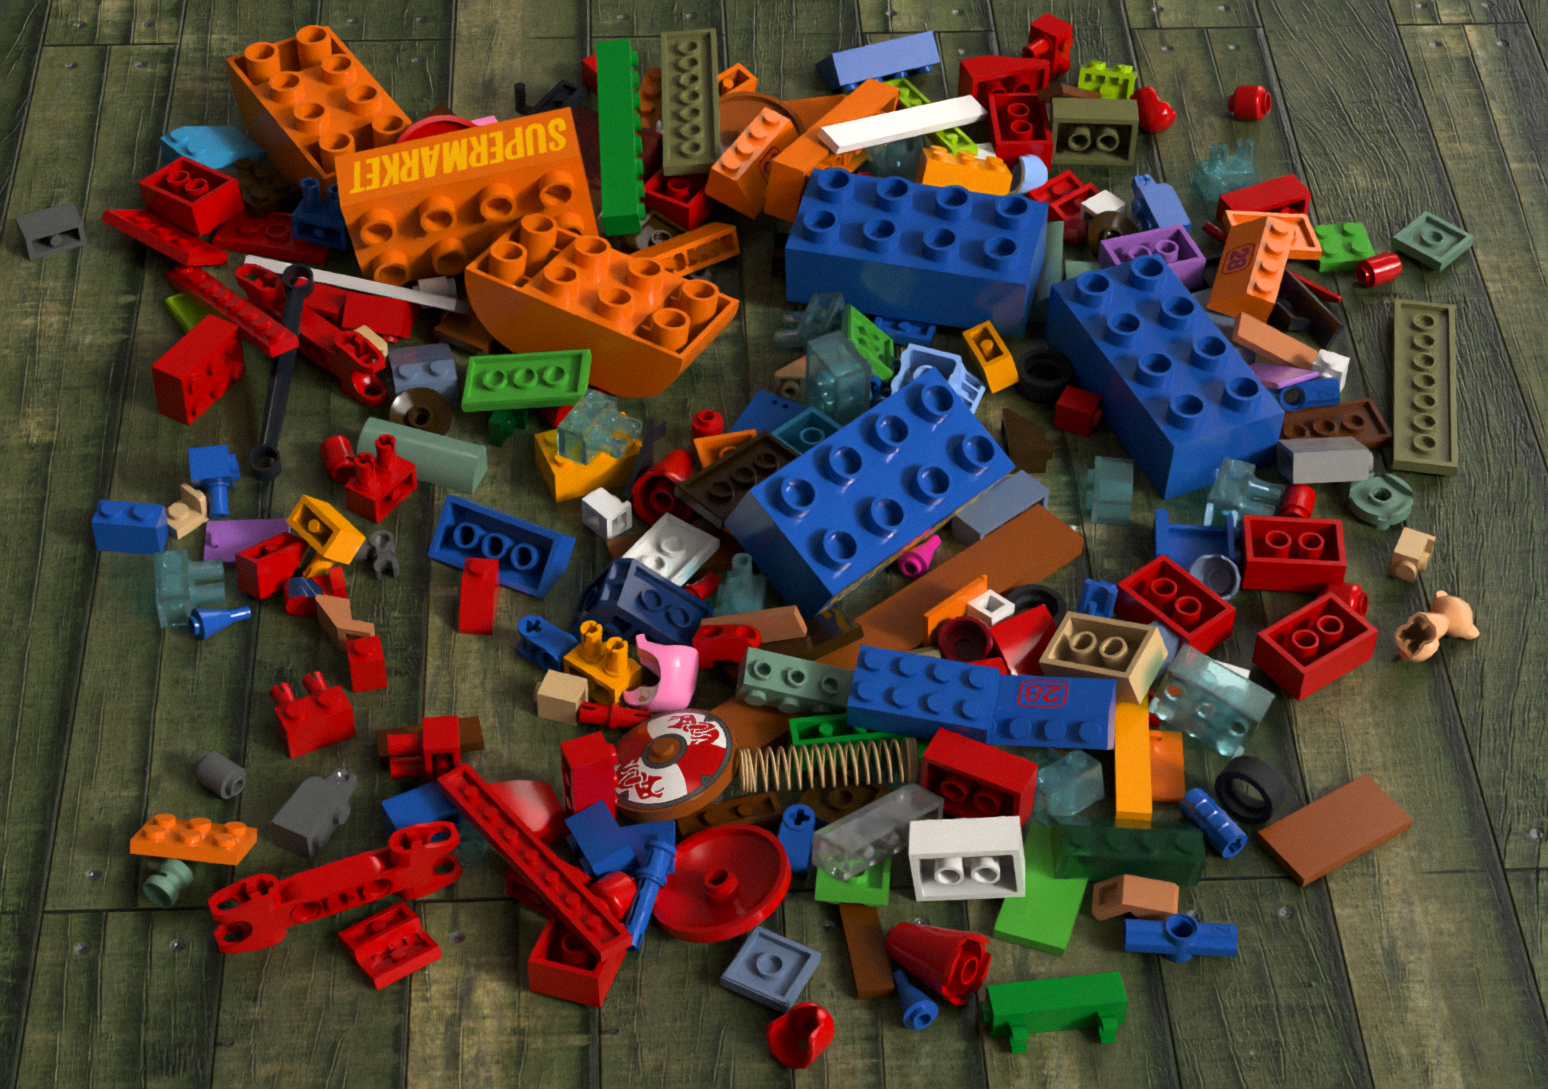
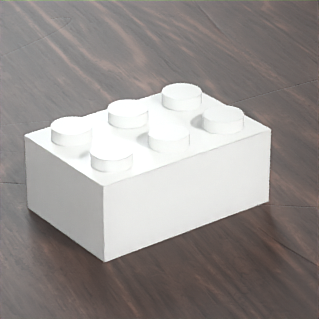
M1019 816L910 821L909 860L916 902L1025 897V856Z

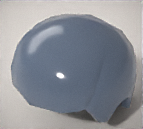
M1204 554L1190 565L1188 573L1226 602L1238 592L1241 576L1237 565L1228 557L1219 554Z

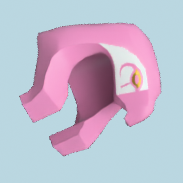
M645 634L636 635V647L640 664L658 676L660 681L652 687L642 685L631 692L624 690V701L629 706L642 710H651V713L662 714L673 710L686 709L696 687L699 652L695 648L683 645H660L648 642L645 639Z

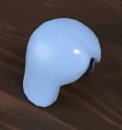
M1032 154L1020 156V162L1012 169L1011 174L1013 177L1009 194L1026 196L1028 191L1044 185L1048 180L1047 167L1039 157Z

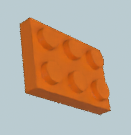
M1225 210L1222 221L1227 233L1231 226L1270 216L1296 226L1287 259H1320L1323 251L1306 214Z
M157 814L130 839V854L237 866L257 842V828L246 827V824L242 822L216 824L211 823V820L207 818L181 820L176 819V816L172 814Z

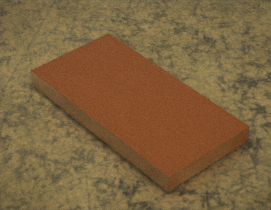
M1365 774L1258 831L1256 840L1304 887L1411 828L1413 819Z

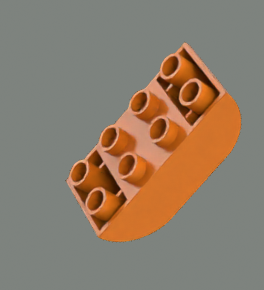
M319 25L303 27L297 32L296 36L275 43L257 42L248 46L244 53L225 59L236 102L256 143L267 152L268 158L284 178L301 187L300 183L304 178L312 177L313 180L315 178L318 179L320 182V195L323 199L329 200L327 189L330 185L337 183L334 157L392 145L400 133L413 123L328 25L324 27Z
M526 214L464 270L465 287L471 306L480 322L497 341L515 353L590 349L592 360L588 384L619 397L633 399L651 397L667 389L730 324L740 302L737 299L720 293L718 287L709 281L685 279L666 271L663 264L653 258H634L612 249L610 243L602 237L594 235L580 236L558 227L555 219L544 214Z

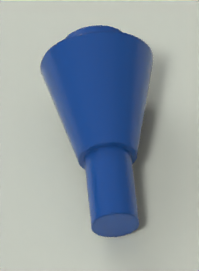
M247 605L230 610L194 608L191 611V616L187 618L188 629L192 636H196L200 641H203L228 627L233 622L251 618V611Z
M903 970L895 971L892 974V978L899 991L898 995L904 1025L913 1030L928 1027L938 1015V1006L916 986L911 984Z

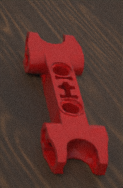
M246 263L235 270L236 281L248 296L246 300L280 323L287 294L283 291L282 279L273 271L257 264ZM247 274H256L259 276V278H257L255 281H252L243 276ZM303 304L298 340L299 347L297 349L318 365L339 377L341 391L353 400L374 407H378L389 400L387 386L376 374L379 370L386 368L383 353L359 332L353 330L341 331ZM367 388H372L380 392V394L368 396L364 391Z
M435 821L415 824L395 831L389 838L388 847L354 855L295 874L281 881H278L271 874H257L241 879L217 891L207 901L213 920L222 922L214 931V938L221 953L237 954L260 950L281 942L286 936V928L311 922L364 905L396 893L398 897L405 900L418 899L454 883L463 874V868L457 854L449 853L460 843V835L454 823ZM440 832L451 836L448 840L432 843L430 841L434 834ZM444 864H449L454 868L447 874H438L433 869ZM225 900H234L239 905L230 910H220L217 908ZM243 931L244 933L243 937L236 942L231 943L223 939L224 936L232 932Z

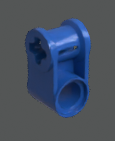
M537 615L525 616L518 622L517 631L521 636L517 642L518 654L522 658L538 665L546 672L549 669L558 672L563 671V657L579 645L576 638Z
M795 804L785 810L777 838L787 853L791 864V872L808 875L815 842V832L813 830L815 814L810 807L803 804Z

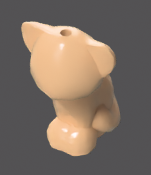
M1444 591L1436 592L1433 596L1431 612L1415 613L1409 617L1407 624L1401 625L1396 630L1395 638L1402 659L1406 662L1426 660L1437 651L1439 647L1438 640L1444 635L1453 638L1461 637L1468 640L1477 638L1479 631L1473 625V615L1469 604L1458 597L1449 596Z

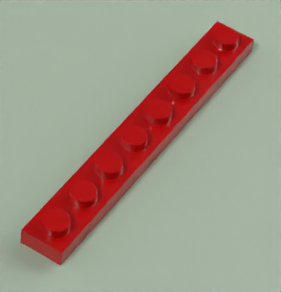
M180 263L173 270L165 272L167 281L171 286L181 293L183 292L185 296L210 314L238 325L240 335L271 358L299 347L296 334L199 266H185Z
M468 763L437 778L438 789L601 963L632 945V935Z

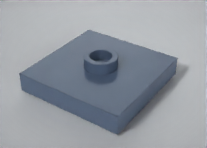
M755 926L720 977V985L785 1014L790 1010L821 962V953L760 926Z

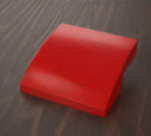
M1069 169L1046 181L1044 185L1028 191L1026 198L1048 203L1047 218L1051 221H1067L1079 218L1081 203L1100 193V191L1092 182L1084 185Z
M1045 604L990 627L993 635V648L998 656L1002 658L1008 675L1045 676L1039 665V660L1058 629Z
M514 780L488 784L545 845L567 840L565 836L571 834L564 821L567 817L549 783L533 780Z
M403 901L338 933L339 940L351 959L377 991L442 958L439 945L422 929L419 917Z

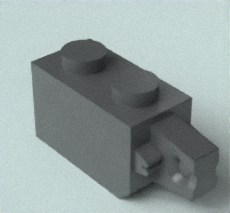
M337 768L326 779L319 776L306 778L270 821L274 845L311 860L319 849H323L327 845L330 835L334 830L348 819L350 814L348 800L357 786L356 775L352 772H347L345 769Z

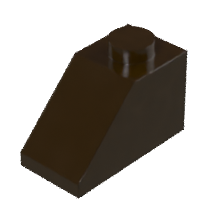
M1002 408L1000 433L1003 450L1016 466L1009 474H1016L1020 470H1024L1026 473H1046L1047 460H1052L1053 450L1052 442L1046 441L1044 428L1009 408Z

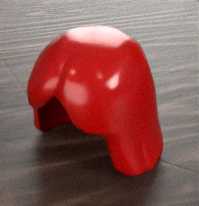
M1142 87L1130 95V100H1137L1139 126L1144 132L1150 134L1162 133L1174 123L1177 115L1176 111L1167 102L1160 100L1152 87Z
M801 1002L795 1005L787 1013L768 1023L765 1029V1040L773 1057L784 1066L796 1070L808 1068L830 1046L835 1035L833 1018L823 1006H819L814 1002ZM799 1039L808 1044V1052L798 1046Z

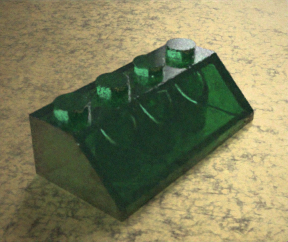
M1050 815L1049 818L1055 879L1104 881L1127 874L1172 882L1177 886L1196 887L1206 865L1203 832L1191 823Z

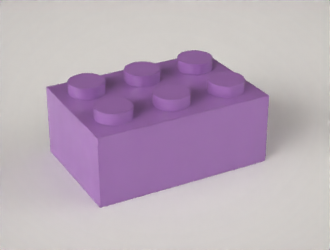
M1178 224L1101 240L1098 263H1101L1102 270L1132 261L1141 255L1159 253L1184 286L1190 290L1202 287L1206 258L1184 226Z

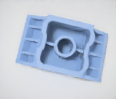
M909 343L908 348L902 352L901 357L894 359V378L888 384L881 380L880 389L882 393L874 400L869 399L868 402L876 406L935 366L974 414L987 384L965 369L960 355Z

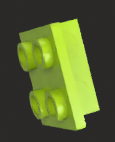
M1090 60L1087 65L1084 64L1080 68L1078 88L1099 92L1101 99L1130 100V95L1134 91L1135 79L1138 76V72L1132 71L1133 66L1117 64L1114 69L1105 67L1106 62Z

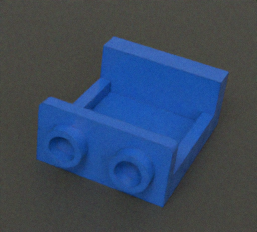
M1155 508L1152 527V561L1165 554L1189 572L1190 565L1198 557L1204 554H1219L1228 557L1239 569L1241 551L1235 550V546L1239 544L1240 529L1239 527H1234L1233 515L1229 514L1226 515L1223 527L1169 523L1168 509Z

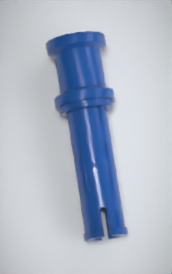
M646 841L644 846L646 854L642 866L635 873V880L638 882L637 891L624 923L625 929L632 935V945L626 948L630 952L640 951L659 889H663L667 883L665 874L670 859L676 856L677 850L662 841Z

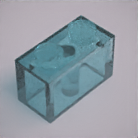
M1095 456L1094 469L1088 468L1086 487L1092 488V491L1087 490L1085 510H1091L1090 523L1129 526L1132 509L1134 459Z

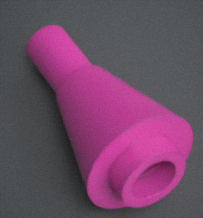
M932 534L924 543L903 552L898 558L900 571L906 577L917 580L927 574L933 553L941 544L940 537Z

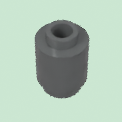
M205 751L198 756L193 764L192 773L196 776L197 781L224 799L238 795L245 786V770L218 752L211 753L210 751Z

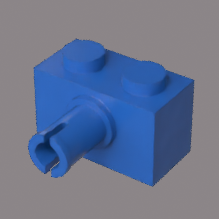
M228 445L188 448L191 482L195 490L199 489L202 493H208L209 518L229 517L227 491L235 490L234 481L240 480L239 463L236 454H230Z

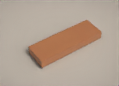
M1244 312L1236 316L1232 341L1278 365L1312 371L1313 362L1317 357L1315 349Z
M796 605L701 620V625H751L760 632L762 643L806 637L807 633L806 624Z

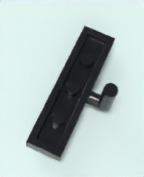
M562 79L532 107L526 104L525 84L518 82L514 84L515 110L524 116L570 107L572 111L586 97V89L583 86Z

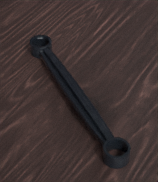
M292 264L282 274L284 291L287 297L280 324L296 334L299 340L304 298L313 293L315 285L313 272L307 265ZM295 277H304L309 280L301 286H293L288 283ZM297 348L273 357L263 412L260 442L248 455L250 472L253 477L261 481L275 479L282 470L281 457L277 445L285 416ZM262 457H271L276 460L274 465L268 468H259L254 465Z

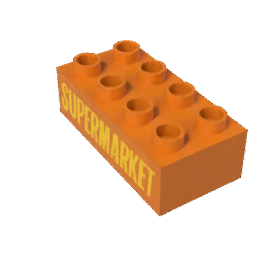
M570 107L334 157L341 211L365 280L400 287L406 282L428 277L457 275L463 272L472 261L526 214L548 215L556 220L558 227L580 236H599Z

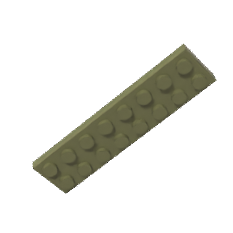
M716 28L661 32L664 176L710 174L711 167L722 156Z
M1394 299L1392 323V469L1456 476L1458 455L1455 305Z

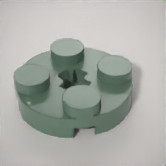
M1369 473V481L1352 482L1347 503L1348 509L1360 519L1371 523L1372 527L1378 530H1386L1390 525L1401 523L1407 519L1413 505L1411 487L1395 475L1385 473L1383 478L1374 477L1375 473ZM1385 498V499H1387V500H1386V501H1381V500H1378V499Z

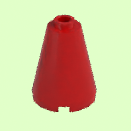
M674 449L636 480L631 492L634 501L632 505L634 511L643 521L653 526L666 512L685 522L688 520L694 509L674 495L675 486L696 474V460L694 456L686 450Z
M900 922L890 928L886 934L885 945L887 954L944 1000L955 1006L965 1005L969 1002L964 998L970 991L977 994L987 976L991 954L985 952V944L990 945L986 937L979 933Z

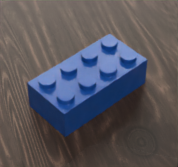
M861 645L847 703V726L932 740L941 727L987 744L998 693L1000 669Z

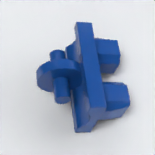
M1087 578L1083 583L1075 613L1111 619L1118 593L1117 586L1102 579L1096 582Z

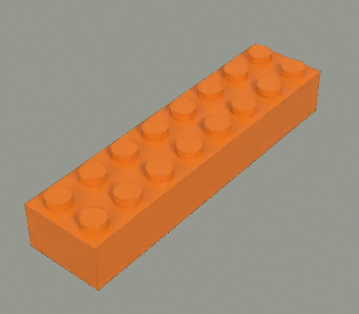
M868 78L860 86H857L851 94L846 95L838 105L833 106L831 111L825 116H821L819 121L810 126L804 134L798 136L791 145L785 147L778 156L772 158L767 168V174L770 175L769 182L763 193V200L765 201L764 213L794 223L813 168L823 170L843 168L852 173L885 143L834 154L817 134L821 127L894 112L896 110L899 88Z

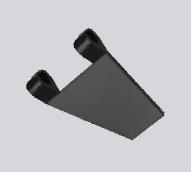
M653 417L646 419V435L625 488L623 503L629 501L633 504L631 492L634 483L655 464L653 442L665 436L667 432L666 421L663 420L659 426H653Z

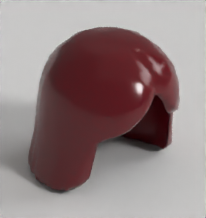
M957 616L954 619L947 620L940 628L937 636L941 656L946 660L966 663L986 659V656L993 647V635L988 625L984 621H980L972 616Z

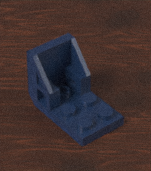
M614 558L582 590L567 632L574 636L580 644V626L584 622L592 620L597 622V625L600 624L602 626V642H607L612 637H621L623 642L639 629L664 645H683L694 648L692 639L701 625V620L714 617L716 609L634 558Z

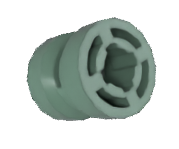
M164 858L157 868V874L148 877L142 885V890L146 897L155 905L168 909L178 900V892L186 890L193 882L194 877L191 870L180 860Z

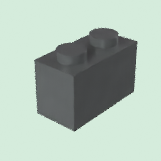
M72 202L15 217L19 240L30 261L87 245L83 221Z

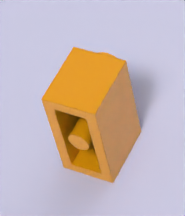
M990 320L962 332L970 358L992 394L1019 382V376L1012 355Z

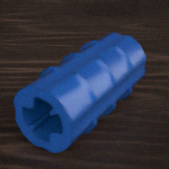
M1194 788L1183 796L1178 804V810L1187 819L1188 823L1192 824L1199 831V835H1202L1210 843V846L1214 847L1223 858H1231L1242 850L1247 843V835L1238 827L1237 822H1233L1226 811L1222 810L1215 803L1214 799H1211L1201 788Z

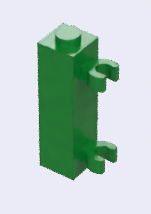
M1120 971L987 985L985 1001H980L979 1007L981 1021L983 1024L988 1023L991 1038L1008 1037L1011 1053L1020 1054L1027 1053L1025 1041L1029 1040L1028 1034L1097 1027L1101 1045L1116 1043L1114 1032H1118V1025L1125 1023L1128 1000Z

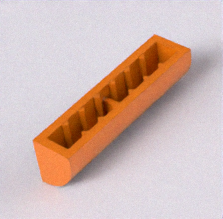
M713 222L631 253L629 256L634 258H653L661 262L666 271L682 277L741 254L735 225Z

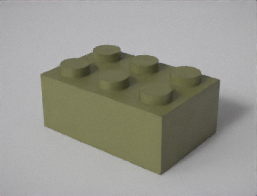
M1052 97L1049 122L1053 140L1051 164L1133 166L1139 124L1137 100Z

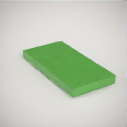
M590 349L471 356L468 358L461 401L463 412L586 405L592 360Z
M1032 822L1023 846L1025 856V897L1004 899L993 929V938L1064 957L1100 850L1101 841Z

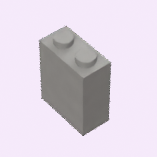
M1352 436L1278 441L1277 471L1292 484L1369 481V471L1373 469L1372 452H1369L1366 446Z

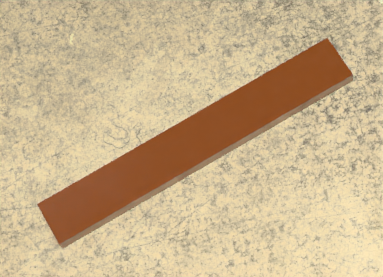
M1037 503L985 536L982 540L977 541L854 619L853 621L861 625L864 637L814 662L855 671L861 645L900 652L923 648V614L983 574L987 575V591L991 589L1004 598L1019 586L1036 584L1081 555L1084 537ZM735 696L710 711L722 717L730 725L741 750L743 748L745 750L749 749L752 765L754 752L757 747L761 750L763 761H765L767 747H771L775 755L779 746H782L783 749L788 746V719L812 716L798 712L785 713L776 707L767 705H750L745 700L736 699ZM757 755V766H758V765L760 764L759 755ZM737 768V771H736V773H735V776H736L737 778H739V769H738V768Z

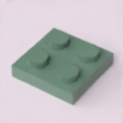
M1425 211L1393 236L1391 246L1440 272L1473 245L1474 236Z

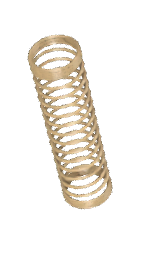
M904 737L899 748L897 740L892 738L889 750L885 740L881 739L878 744V752L873 740H869L866 751L862 741H858L855 753L851 742L847 741L844 748V756L841 745L838 742L834 744L833 755L829 745L824 743L821 757L818 746L813 744L810 751V760L807 748L802 744L799 750V761L793 745L788 749L787 760L783 747L779 746L776 764L772 748L767 747L765 767L761 750L758 747L754 752L753 765L749 749H739L740 790L742 794L751 793L752 789L754 793L757 791V755H759L764 791H768V757L770 753L775 789L778 792L780 751L783 758L787 790L791 789V752L794 755L798 788L801 790L803 749L807 763L809 785L812 789L814 748L818 760L821 787H825L824 760L825 749H827L832 786L835 788L837 747L841 759L844 786L846 787L848 745L852 756L855 785H859V745L861 746L864 758L866 784L869 785L871 744L875 756L878 784H881L882 743L887 758L889 783L893 782V743H895L898 755L900 782H904L903 762L907 782H917L919 779V758L916 739L914 737Z

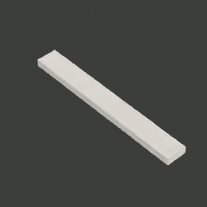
M971 95L821 127L817 136L834 154H840L983 121L987 117L988 112Z
M252 255L246 256L244 264L260 265L279 275H282L283 271L292 265ZM310 268L313 272L314 282L382 297L406 300L414 304L466 315L468 313V302L455 298ZM295 277V278H298V279H299V278H302V279L308 280L307 278H304V277Z

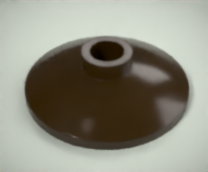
M1104 211L1090 221L1087 228V242L1091 252L1098 259L1101 240L1139 233L1133 221L1126 215L1117 211Z
M424 387L412 388L403 392L394 400L390 408L389 421L446 436L452 424V410L447 399L439 392ZM418 418H425L427 422L424 425H418L416 420Z

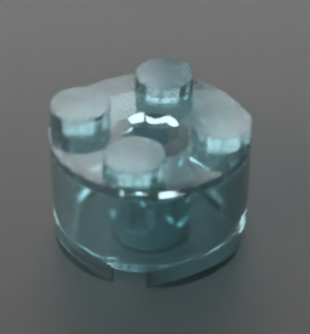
M922 135L866 147L870 173L880 178L890 176L903 177L909 182L915 183L921 150L924 148Z

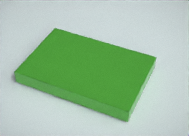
M848 304L841 311V346L888 384L894 378L893 340L855 307Z

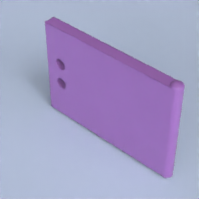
M1265 362L1248 365L1265 387L1281 389L1319 376L1317 371Z
M287 518L207 521L203 566H236L235 553L285 531L291 533L292 527L286 522Z

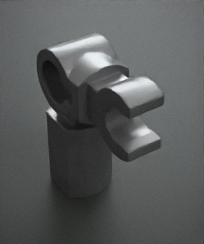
M386 530L375 531L369 539H365L351 562L368 560V557H373L374 574L377 580H381V572L385 569L392 570L394 578L399 576V565L395 558L394 536Z

